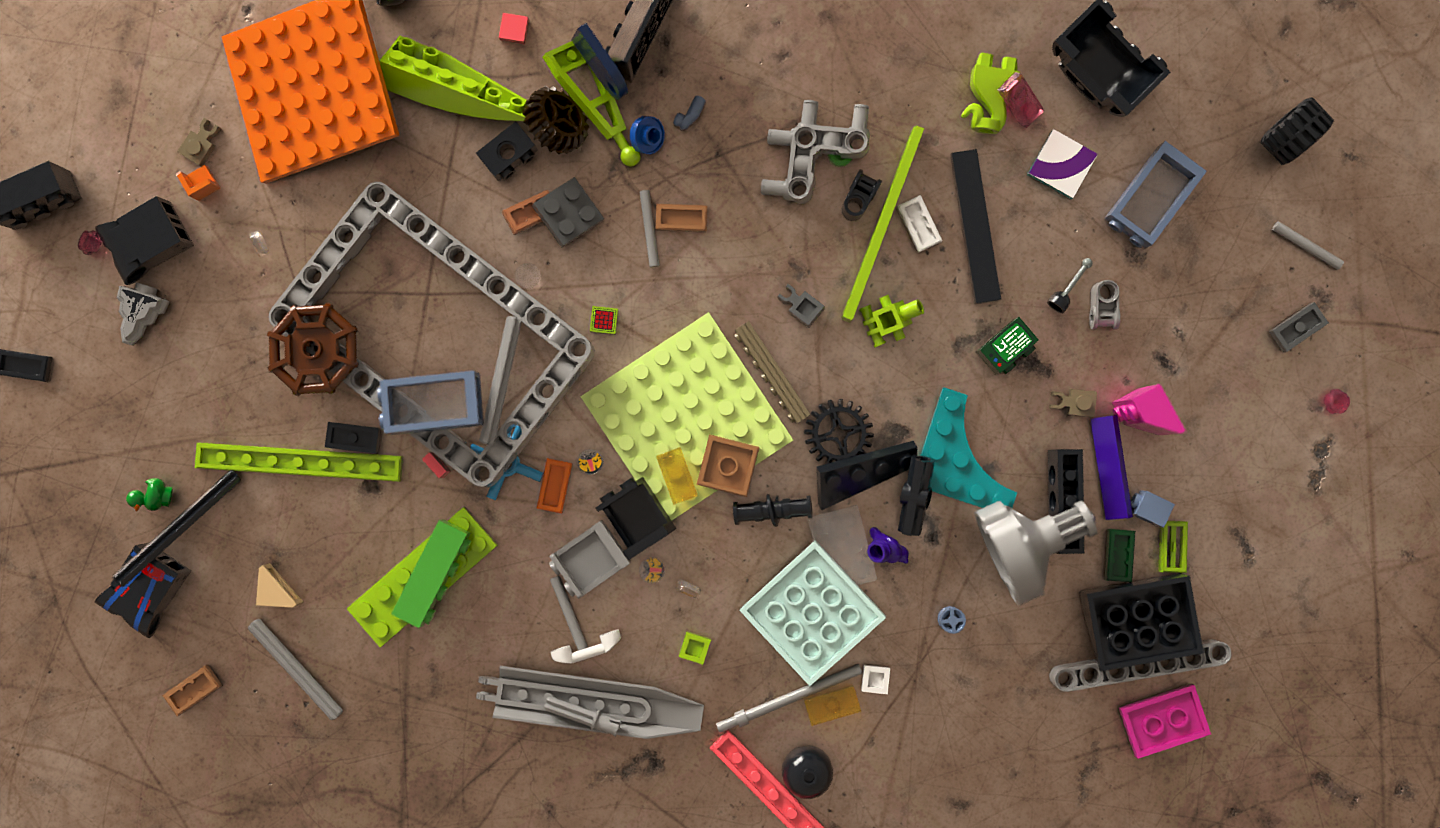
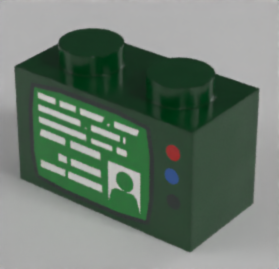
M1017 317L980 347L976 353L995 375L1001 372L1007 374L1016 366L1014 361L1021 355L1026 358L1036 349L1034 344L1039 339L1022 319Z

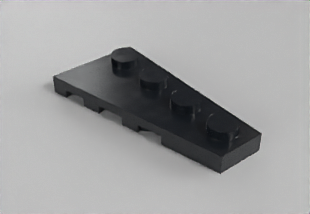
M910 441L817 466V491L820 509L824 510L909 470L911 457L917 456V445L915 442Z

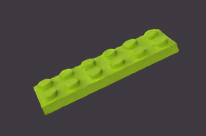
M466 507L460 509L448 520V522L471 533L468 538L471 540V544L465 554L461 553L457 560V563L460 565L453 578L448 577L444 585L448 589L498 546ZM430 536L347 608L379 647L385 645L409 624L391 613Z

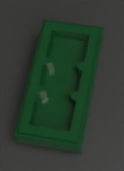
M1107 530L1104 580L1132 582L1136 531Z

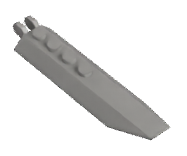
M500 666L499 678L479 676L478 683L498 686L497 694L481 691L477 692L476 699L495 702L492 718L592 731L588 725L546 711L544 705L547 698L554 697L593 712L599 710L600 714L621 720L617 735L650 739L701 730L703 704L652 686ZM594 728V730L592 731V732L606 733V732L600 731V730L595 729V728Z

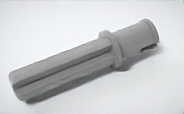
M548 697L544 705V709L548 712L588 725L592 731L595 728L615 737L621 725V720L600 714L599 710L593 712L554 697Z

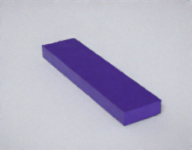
M1118 416L1092 418L1090 420L1106 520L1131 518L1133 513Z

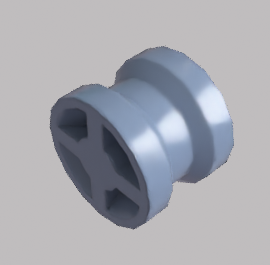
M947 606L938 613L937 621L944 631L955 634L963 630L966 618L961 610L954 606Z

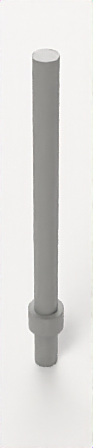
M859 664L816 681L811 686H804L747 711L743 709L735 712V716L716 723L719 733L738 725L743 727L749 724L750 720L863 673Z

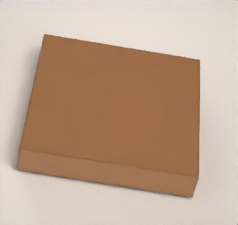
M709 434L697 485L747 497L759 447Z

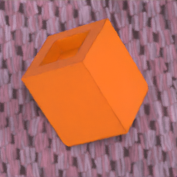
M206 165L188 175L183 172L176 174L188 196L197 201L221 189Z

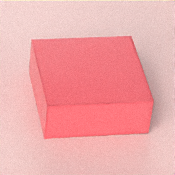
M503 13L499 39L501 41L525 44L529 18L527 16Z
M429 452L422 458L438 478H444L451 472L433 452Z

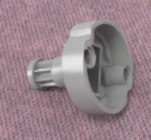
M997 501L974 512L980 533L995 567L1018 606L1044 595L1043 588L1045 587L1049 558L1052 554L1065 549V544L1083 536L1092 537L1097 535L1095 516L1083 501L1074 503V508L1054 517L1047 515L1036 521L1028 519L1007 505L1004 506L1001 501Z

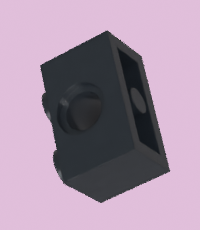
M515 121L478 150L476 154L497 181H500L501 179L507 180L516 172L515 168L521 163L525 165L536 156L535 152L538 149ZM508 148L515 150L512 158L504 159L502 157L504 150Z

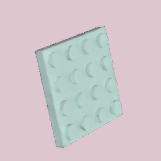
M816 540L739 610L809 686L886 618V615Z

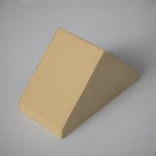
M265 564L259 568L256 605L293 608L303 603L302 599L271 564Z

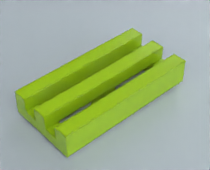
M1167 521L1164 528L1160 527L1159 572L1187 573L1188 522ZM1168 526H1170L1169 567H1167ZM1176 526L1180 527L1179 568L1176 567Z

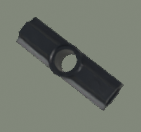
M915 455L911 457L907 482H905L901 492L900 503L903 505L898 531L908 536H919L921 534L925 510L928 509L931 501L932 488L930 484L935 460H932L930 457Z

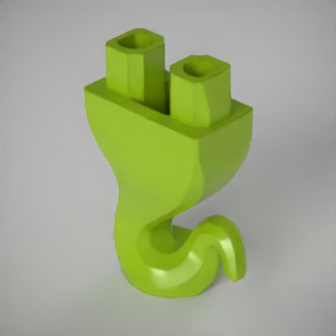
M980 53L977 62L971 71L970 87L977 100L989 112L991 118L984 117L983 108L979 104H970L962 113L961 118H967L970 113L973 114L971 120L972 130L984 134H997L1002 130L1007 117L1006 99L1016 88L1019 80L1020 71H1017V58L1003 57L1001 68L992 67L994 55Z

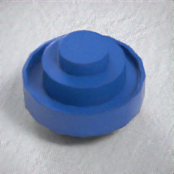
M653 116L637 118L630 129V141L633 148L642 154H653L662 147L665 131L660 120Z

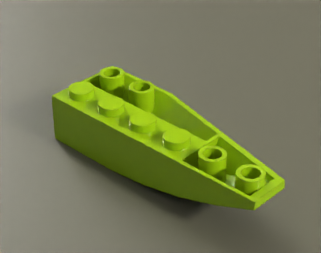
M399 35L379 60L386 88L390 92L427 106L466 116L507 121L525 120L522 112L525 108L526 99L434 47H428L415 42L411 38Z

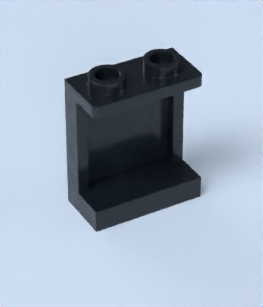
M633 477L620 485L622 489L620 492L614 494L612 490L601 497L602 503L595 507L598 512L601 510L605 512L627 546L623 553L628 560L676 530L675 525L643 477L637 481Z

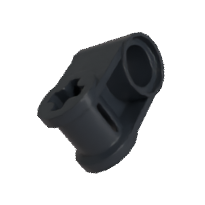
M861 169L858 171L841 209L843 216L847 220L857 221L863 216L870 201L873 200L882 180H875L863 174ZM856 202L861 210L856 213L851 212L848 208V203Z

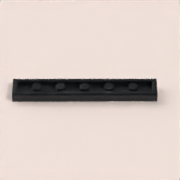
M977 149L954 152L950 156L974 303L1000 301L1001 293Z

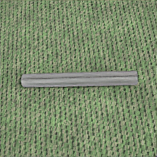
M508 316L506 319L480 435V442L488 445L495 444L522 323L520 318Z
M260 619L254 620L248 626V630L330 720L333 721L343 712L342 708Z

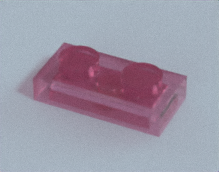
M1015 72L998 89L1020 125L1025 128L1045 111L1021 73Z

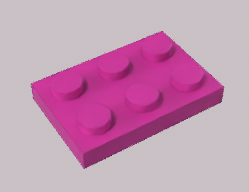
M1188 684L1119 707L1134 756L1137 759L1211 735L1194 684Z

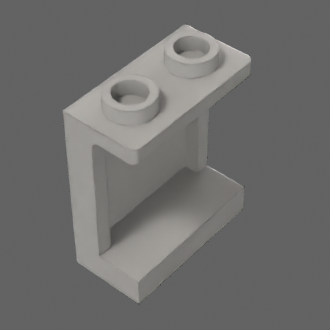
M603 520L549 556L552 560L549 564L556 575L562 574L566 580L564 584L566 590L572 597L576 595L578 599L631 563L624 555L623 549Z

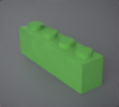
M444 519L438 521L391 613L392 615L417 628L423 627L425 623L430 624L436 613V610L433 609L436 601H441L448 587L444 586L448 577H454L460 565L457 563L460 554H465L471 544V540L468 539L471 534L470 532Z

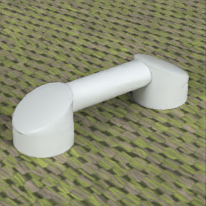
M618 629L599 636L601 644L573 653L570 645L555 649L550 652L552 659L561 663L573 664L607 653L621 639L620 631Z

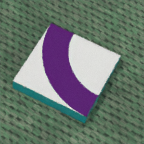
M1053 129L1027 175L1067 198L1073 199L1098 154Z

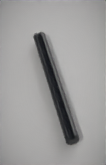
M233 470L228 471L113 575V580L121 587L128 584L234 488L241 480L239 475Z

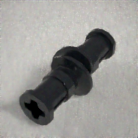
M767 494L766 502L755 501L754 503L747 504L733 502L735 525H740V522H761L771 519L773 526L777 527L781 518L792 519L793 517L808 516V519L813 518L811 496H806L804 499H783L780 501L777 495L775 501H772L770 494Z

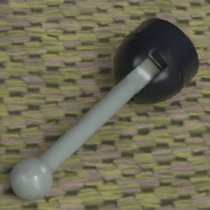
M1090 258L1083 260V266L1064 292H1055L1048 299L1047 304L1052 309L1062 314L1067 310L1070 304L1069 292L1085 270L1093 265Z

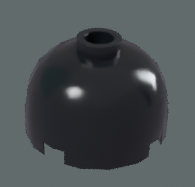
M809 745L797 747L787 754L782 764V777L785 786L792 794L802 799H813L821 796L828 790L833 780V767L830 758L823 750Z

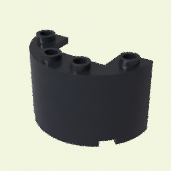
M1095 0L1053 42V54L1056 57L1059 55L1061 62L1058 64L1082 95L1100 109L1106 106L1110 108V114L1125 117L1171 72L1167 69L1166 62L1159 56L1152 54L1144 59L1141 56L1140 49L1136 45L1130 44L1123 37L1124 34L1119 27L1110 23L1117 16L1113 12L1114 9L1111 4L1106 0Z

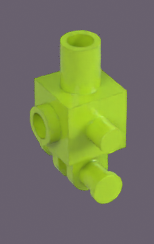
M889 295L879 298L882 309L872 312L871 304L859 309L865 320L862 322L863 325H868L870 330L866 333L868 336L871 335L874 348L885 344L886 341L882 336L893 332L896 341L906 338L902 328L913 324L912 318L924 314V307L920 300L917 299L907 304L901 300L892 304Z

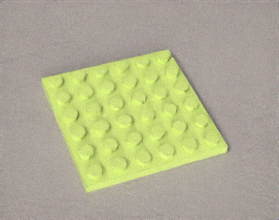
M709 312L580 396L636 481L642 477L645 479L671 521L717 491L716 489L697 485L709 434L759 447L755 465L793 441Z

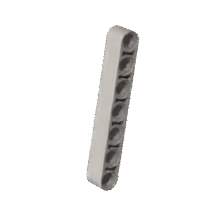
M1215 639L1202 640L1204 653L1195 655L1194 660L1189 663L1185 656L1170 659L1169 664L1165 667H1162L1160 661L1144 664V668L1141 671H1136L1135 666L1119 668L1118 673L1111 676L1109 670L1099 671L1097 660L1091 659L1055 666L1050 671L1049 679L1052 685L1059 690L1070 692L1224 665L1230 660L1232 651L1226 643ZM1215 646H1219L1220 654L1218 657L1213 658L1212 649ZM1093 668V677L1090 680H1085V670ZM1067 672L1069 675L1068 681L1060 685L1058 682L1059 675Z

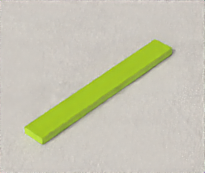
M917 125L914 126L909 136L841 317L842 320L849 323L854 318L923 134L924 128Z
M197 443L195 468L397 482H401L403 456Z

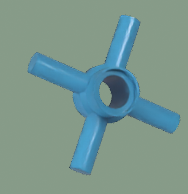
M520 426L515 427L512 434L513 440L521 436L522 430ZM475 444L470 446L471 449L479 454L484 450V448ZM517 456L512 466L504 472L499 481L490 487L486 497L493 500L497 499L505 477L518 473L540 482L544 473L521 464L519 456Z

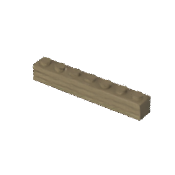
M748 321L735 330L737 334L734 336L739 343L742 342L745 347L743 349L748 356L751 355L754 359L752 363L755 368H760L762 371L761 377L766 383L769 382L772 386L770 390L773 395H778L780 398L778 402L783 410L786 408L789 412L787 416L790 421L797 424L810 416L809 411L750 322Z

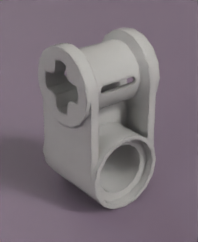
M1101 281L1091 288V309L1089 313L1091 329H1097V327L1119 329L1120 290L1114 281ZM1102 286H1106L1110 290L1108 299H1104L1100 295V288Z

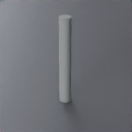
M643 190L640 191V200L649 266L658 267L660 264L650 191Z
M1279 221L1273 226V231L1335 269L1339 270L1344 264V261Z
M560 576L551 578V584L578 651L583 650L588 646Z

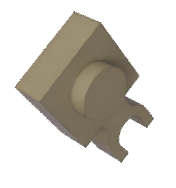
M206 118L200 124L199 133L196 134L190 131L177 151L201 167L215 148V145L210 143L211 138L216 137L221 130L220 127L215 125L211 131H207L210 121Z
M1069 389V396L1062 392H1051V396H1058L1061 402L1059 405H1050V409L1068 407L1067 415L1095 417L1097 392Z

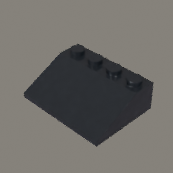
M673 0L629 1L624 12L627 16L623 24L619 23L613 34L615 40L612 46H607L605 49L625 80L633 82Z
M1178 573L1080 591L1084 618L1099 671L1204 653L1189 575Z

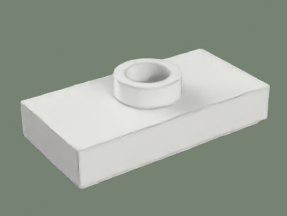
M921 195L896 207L918 253L942 242Z

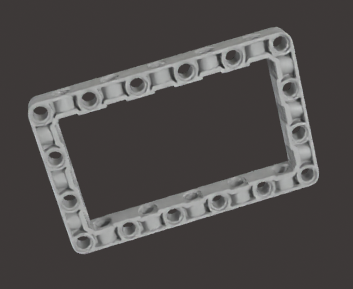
M382 182L370 183L269 312L270 324L275 327L282 320L283 315L288 313L290 307L295 304L297 306H313L319 299L322 300L340 277L339 273L350 259H354L372 236L370 233L382 218L389 219L513 316L520 318L526 326L559 350L556 357L498 430L495 444H487L480 454L466 445L467 442L450 429L409 433L474 485L487 488L492 487L503 476L504 472H506L591 362L595 353L594 347L579 332ZM381 192H385L384 199L376 202V196ZM424 222V229L421 232L415 233L416 225ZM353 232L352 240L345 243L346 234ZM464 252L463 261L455 263L454 258L456 254ZM321 272L320 281L314 284V275ZM504 283V291L500 294H495V285ZM539 313H544V323L535 325V316ZM303 316L304 323H309L308 316ZM295 321L283 333L284 336L287 337L296 330L294 329L297 326ZM314 342L311 343V347L306 348V352L311 353V356L315 355V352L318 351V347L315 346ZM339 343V354L341 357L346 358V348ZM579 344H584L586 346L585 354L580 357L575 356V347ZM357 359L359 363L358 368L355 367L343 382L382 412V403L378 401L377 390L381 387L380 380L386 379L365 362ZM337 361L335 367L329 371L335 374L344 363ZM368 374V383L365 386H361V376ZM552 385L554 388L553 395L549 398H544L542 394L544 387ZM392 388L394 422L396 424L403 425L436 421L403 392ZM403 405H407L409 412L405 417L401 418L399 410ZM515 426H520L522 434L518 439L513 440L511 430ZM443 436H447L449 439V444L445 449L439 447V440ZM487 467L490 472L489 478L486 481H481L479 472L482 468Z

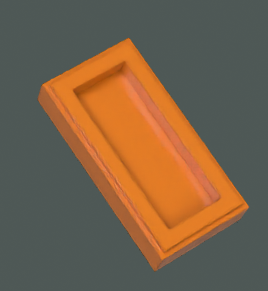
M547 458L537 509L563 513L573 463Z

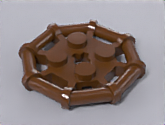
M330 303L313 306H297L296 304L291 306L290 311L272 331L267 333V336H269V366L267 367L269 373L275 374L292 390V394L295 396L314 393H329L331 395L335 393V389L355 367L358 368L357 327L351 325ZM320 315L318 322L304 323L303 316ZM330 318L342 331L334 333L326 326L327 320ZM295 321L297 326L294 329L296 330L287 337L282 336ZM345 337L346 358L341 357L339 354V340ZM280 341H283L285 344V358L280 360ZM312 342L318 347V351L313 356H311V353L306 352V348L311 347ZM336 362L344 363L333 377L329 379L327 372L335 367ZM290 365L296 369L295 371L298 372L296 380L283 369L285 366ZM320 375L323 382L304 384L306 376Z

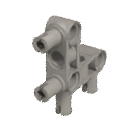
M804 100L801 122L798 123L797 127L792 128L791 131L768 130V144L790 146L791 152L787 179L785 181L763 179L761 194L783 196L787 201L805 204L809 202L813 195L816 182L814 176L815 162L819 156H822V154L840 155L841 158L846 159L866 156L870 149V132L867 129L869 106L863 104L854 105L852 127L818 126L816 120L819 103L814 100ZM805 135L813 136L812 142L808 145L800 143L801 138ZM854 140H863L864 144L860 149L855 150L850 147ZM805 185L807 189L803 195L797 196L794 194L797 186Z

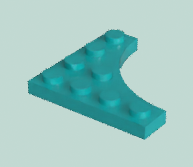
M943 387L920 456L930 457L932 460H935L930 484L932 492L980 508H984L997 501H1001L1004 506L1007 505L1013 508L1017 492L1004 487L992 479L978 464L969 447L964 426L965 405L968 395Z

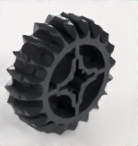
M838 399L837 407H834V402L829 400V409L826 410L825 406L820 404L818 406L822 412L820 415L816 411L811 412V415L816 420L815 422L809 419L806 421V424L813 426L812 430H804V434H812V439L805 440V444L814 443L815 447L811 448L809 452L810 454L815 453L817 450L820 452L816 457L817 461L822 460L825 456L827 458L825 464H828L832 460L839 461L857 456V453L860 455L865 454L866 451L862 449L863 446L871 448L872 444L865 441L866 437H874V433H866V428L873 427V424H864L863 420L867 419L869 415L867 413L861 417L858 415L862 410L861 406L856 407L853 411L851 410L853 406L852 401H849L847 406L843 407V399ZM837 412L851 416L857 425L844 426ZM830 414L831 429L827 433L818 435L821 421ZM836 424L840 430L846 431L851 429V432L845 433V436H842L844 439L839 441L838 437L826 438L827 435L832 434V431L835 432ZM859 432L857 445L848 453L847 438L851 434ZM824 441L835 442L840 455L829 453L820 443Z

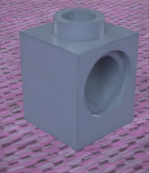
M1143 490L1135 493L1131 499L1133 516L1156 527L1163 528L1175 505L1149 491Z

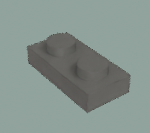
M1312 302L1270 330L1269 333L1284 353L1329 324L1316 303Z

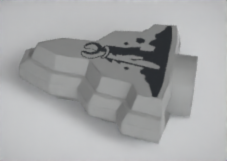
M137 282L134 289L119 286L117 299L120 301L119 313L123 318L120 328L122 343L133 346L143 336L146 326L154 324L158 315L165 313L169 301L156 296L158 289Z

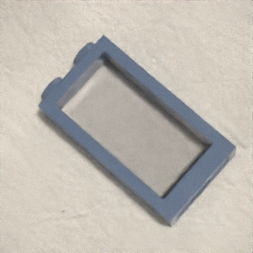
M1164 141L1156 148L1104 219L1109 222L1108 225L1118 233L1123 232L1129 236V241L1133 245L1146 249L1154 244L1207 171L1167 141Z
M476 371L380 380L381 387L377 390L379 403H382L383 414H380L379 422L381 429H384L386 434L397 435L483 426L484 417L480 373Z

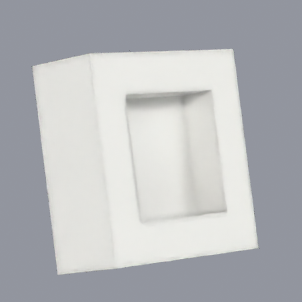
M864 665L861 691L888 694L890 667Z

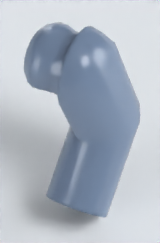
M695 96L686 115L677 113L673 124L682 130L688 129L699 118L706 103L705 99L701 96Z

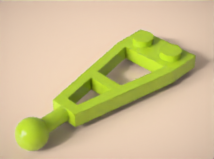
M570 41L546 52L542 58L555 79L607 140L614 138L622 151L620 155L622 163L629 167L637 165L641 155L633 146L629 145L622 133L627 128L615 98L608 93L591 68L590 71L601 95L591 101L568 76V73L588 64L574 43ZM605 105L614 127L610 126L596 108Z

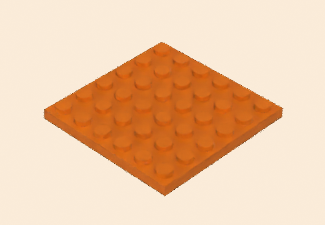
M314 0L222 36L261 183L267 184L400 136L363 0Z

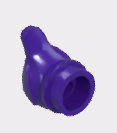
M876 527L870 529L869 533L873 542L868 546L867 552L873 562H903L905 564L909 562V551L907 548L901 546L896 539L881 533Z

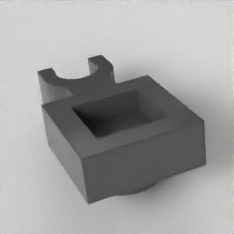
M787 284L786 289L792 295L785 298L779 294L778 299L784 304L792 305L789 313L810 328L825 310V306L806 291L801 296H798L795 289Z

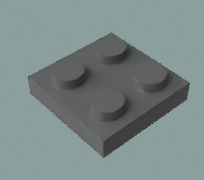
M575 177L532 205L561 248L604 220L602 214Z

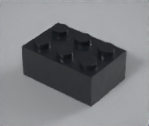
M46 161L0 181V225L17 230L27 226V222L33 219L39 220L49 217L51 212L56 209L72 207L75 204L74 202L82 199L70 170Z

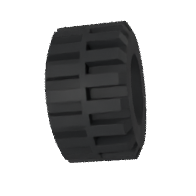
M1313 97L1307 98L1275 123L1264 134L1260 143L1281 165H1285L1295 160L1315 144L1331 128L1334 119Z

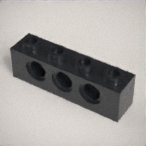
M1083 449L1048 450L1049 515L1051 517L1074 508L1073 504L1076 502H1084ZM1084 536L1065 544V549L1055 554H1085Z

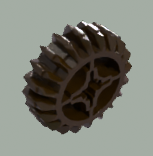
M544 86L534 91L530 98L526 100L525 108L522 112L525 116L524 123L529 126L527 132H531L535 136L534 140L541 142V147L547 146L549 152L556 151L557 154H568L582 145V142L588 136L587 130L589 125L586 123L588 117L583 115L581 108L569 94L566 95L562 88L557 90L555 86L550 88Z

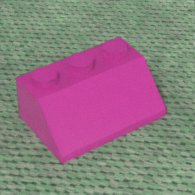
M1161 384L1138 388L1112 402L1114 409H1112L1113 414L1117 415L1118 421L1123 422L1126 426L1155 435L1182 434L1186 431Z

